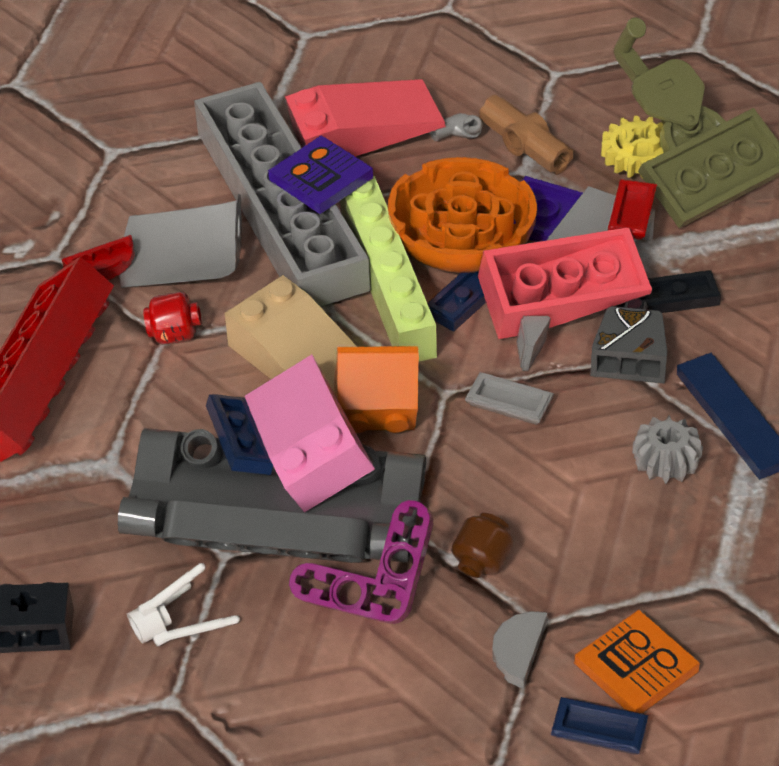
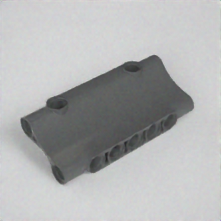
M144 428L140 436L130 494L128 497H123L120 503L118 531L120 534L159 537L167 543L191 547L348 563H360L364 561V558L380 560L395 508L408 500L420 502L425 481L426 455L375 451L370 446L362 444L375 470L304 513L284 488L274 466L271 475L231 471L219 438H215L209 431L195 429L187 433ZM204 444L212 446L211 452L207 457L203 459L193 458L197 447ZM414 510L411 516H404L402 522L408 526L407 537L405 539L398 535L396 542L413 544L410 536L416 523L417 510ZM405 550L398 551L393 555L391 561L409 563L411 553Z

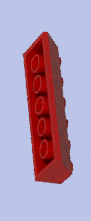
M81 256L37 286L0 349V462L16 453L22 455L32 445L35 439L32 435L35 427L40 425L48 416L50 400L63 389L66 383L63 379L65 373L78 362L81 356L78 352L80 346L93 335L95 319L100 317L110 304L107 298L114 285Z

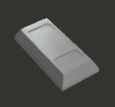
M480 372L465 401L471 406L537 425L540 423L554 393Z

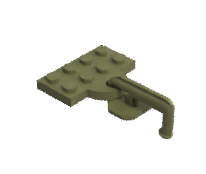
M634 17L628 20L626 27L614 46L613 53L620 66L633 82L631 90L636 101L647 115L660 119L663 123L660 131V146L664 152L643 163L638 172L646 183L657 184L655 196L680 229L779 177V141L754 108L725 121L716 111L702 106L705 89L704 83L687 62L672 59L649 70L632 47L636 39L641 38L646 33L644 21Z

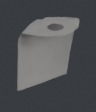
M238 194L236 201L217 205L129 216L124 237L132 236L135 256L132 264L120 274L121 288L218 279L234 272L238 267L242 248L241 195Z

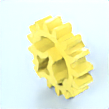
M634 116L632 122L621 118L620 126L611 123L609 131L603 132L601 156L605 157V165H614L615 173L625 170L628 178L633 177L635 173L639 174L638 170L643 163L664 153L660 146V131L663 123L655 124L653 117H648L646 121H641L639 116Z

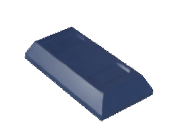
M561 697L551 735L558 739L636 755L640 754L649 715Z

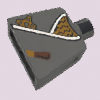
M640 298L625 302L624 307L611 306L607 308L592 344L590 376L665 384L667 345L663 314L656 310H647V303Z

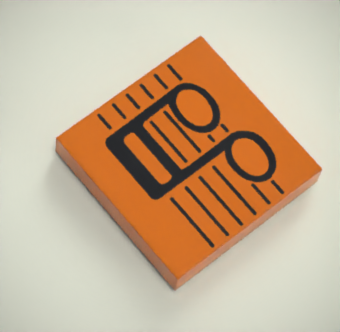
M637 610L575 654L574 663L623 709L640 714L697 674L700 666L699 661L640 610Z

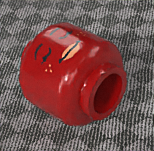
M184 292L155 296L150 300L149 307L143 310L148 337H154L161 345L189 341L195 335L196 326L202 325L201 310L198 302L191 303L189 296Z

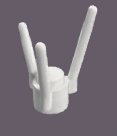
M198 564L151 600L127 613L129 623L142 644L153 639L158 647L169 640L239 623L240 618L234 615L169 631L166 630V626L172 624V621L165 606L191 588L190 582L206 569L205 564Z

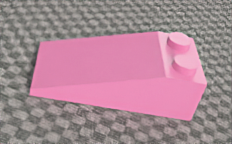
M312 354L244 396L268 456L284 488L304 513L375 470Z

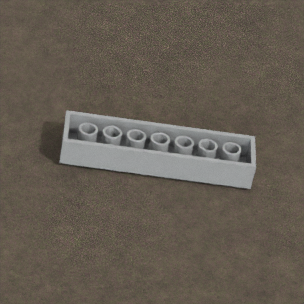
M257 82L194 100L198 134L234 198L237 200L238 194L241 195V210L279 277L284 275L308 293L320 307L369 292V258L336 204L319 214L269 181L268 170L300 150L301 147L262 83Z

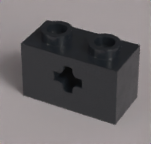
M45 582L42 584L0 585V653L71 650L74 607L69 583Z

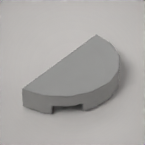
M530 611L514 615L503 622L494 635L492 648L493 662L496 663L497 668L505 675L507 682L524 689L544 633L548 613Z

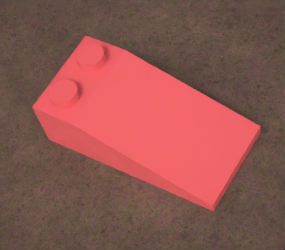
M423 79L318 85L285 96L292 128L301 148L322 135L356 157L446 127L445 121Z
M629 227L483 251L478 279L498 339L518 336L523 316H549L551 318L549 328L605 310L611 306L651 294L652 291Z

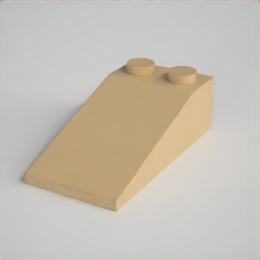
M284 275L225 312L228 346L270 379H273L312 354L333 390L337 347H357L308 293Z

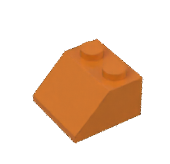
M418 346L337 347L333 392L355 433H361L366 430H387L393 433L415 430L418 411Z

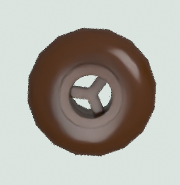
M481 513L479 516L467 518L452 544V554L459 561L458 568L463 573L474 578H480L482 574L494 575L499 573L513 547L514 540L509 532V525L501 518L490 513Z

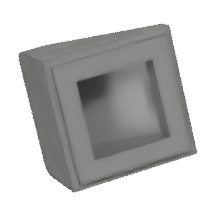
M523 316V319H521L516 343L522 371L530 369L545 344L551 320L549 316Z

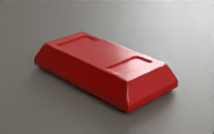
M620 179L608 231L629 227L633 239L641 240L644 238L657 184Z

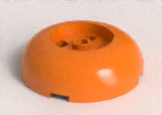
M452 157L422 164V170L411 176L405 173L400 177L389 194L388 215L393 228L401 238L406 252L413 258L435 269L456 273H470L479 271L483 251L522 245L528 242L536 222L537 202L528 183L525 180L519 182L509 175L508 168L483 159Z

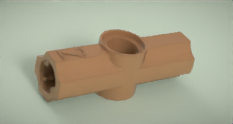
M496 94L487 98L485 104L479 110V118L482 122L502 136L506 148L513 155L521 156L526 154L546 170L556 175L565 171L573 159V149L549 132L547 123L539 114L533 112L525 115Z

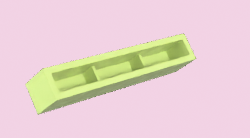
M373 176L370 181L340 200L341 214L369 258L370 291L391 345L418 346V362L437 358L436 323L401 238L390 222L387 204L377 180Z

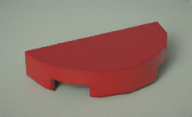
M129 235L63 258V267H66L81 256L107 280H110L122 274L132 264L135 256L132 236Z

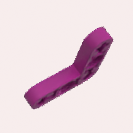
M415 500L402 502L395 508L375 579L318 564L304 563L297 566L290 575L289 586L291 592L296 598L309 604L388 624L402 622L411 611L433 528L431 512L422 503ZM414 510H417V515L423 519L421 526L415 525L410 536L413 541H419L416 548L406 542H396L398 535L406 539L408 526L402 521L404 516H411ZM401 550L410 552L413 557L411 569L403 574L395 573L391 568L393 555ZM311 572H314L316 580L331 585L329 591L330 600L325 601L328 593L324 590L311 588L309 594H306V588L300 585L302 578H309ZM331 576H335V579L331 584ZM348 582H356L361 588V597L353 605H344L339 597L341 587ZM371 586L376 587L372 594L385 599L390 598L392 592H396L395 599L401 602L400 608L392 609L390 615H386V608L380 604L370 602ZM370 602V611H365Z

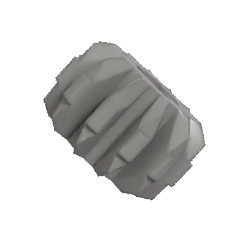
M668 415L665 421L652 417L649 425H640L635 441H633L632 453L636 459L638 471H647L649 480L655 477H662L666 484L670 478L674 477L682 482L686 474H695L699 459L702 457L703 446L701 445L697 428L688 427L686 419L678 422L672 421L670 415Z

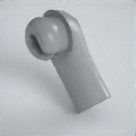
M458 113L444 119L446 127L429 133L434 141L451 135L472 139L480 135L483 123L476 115Z

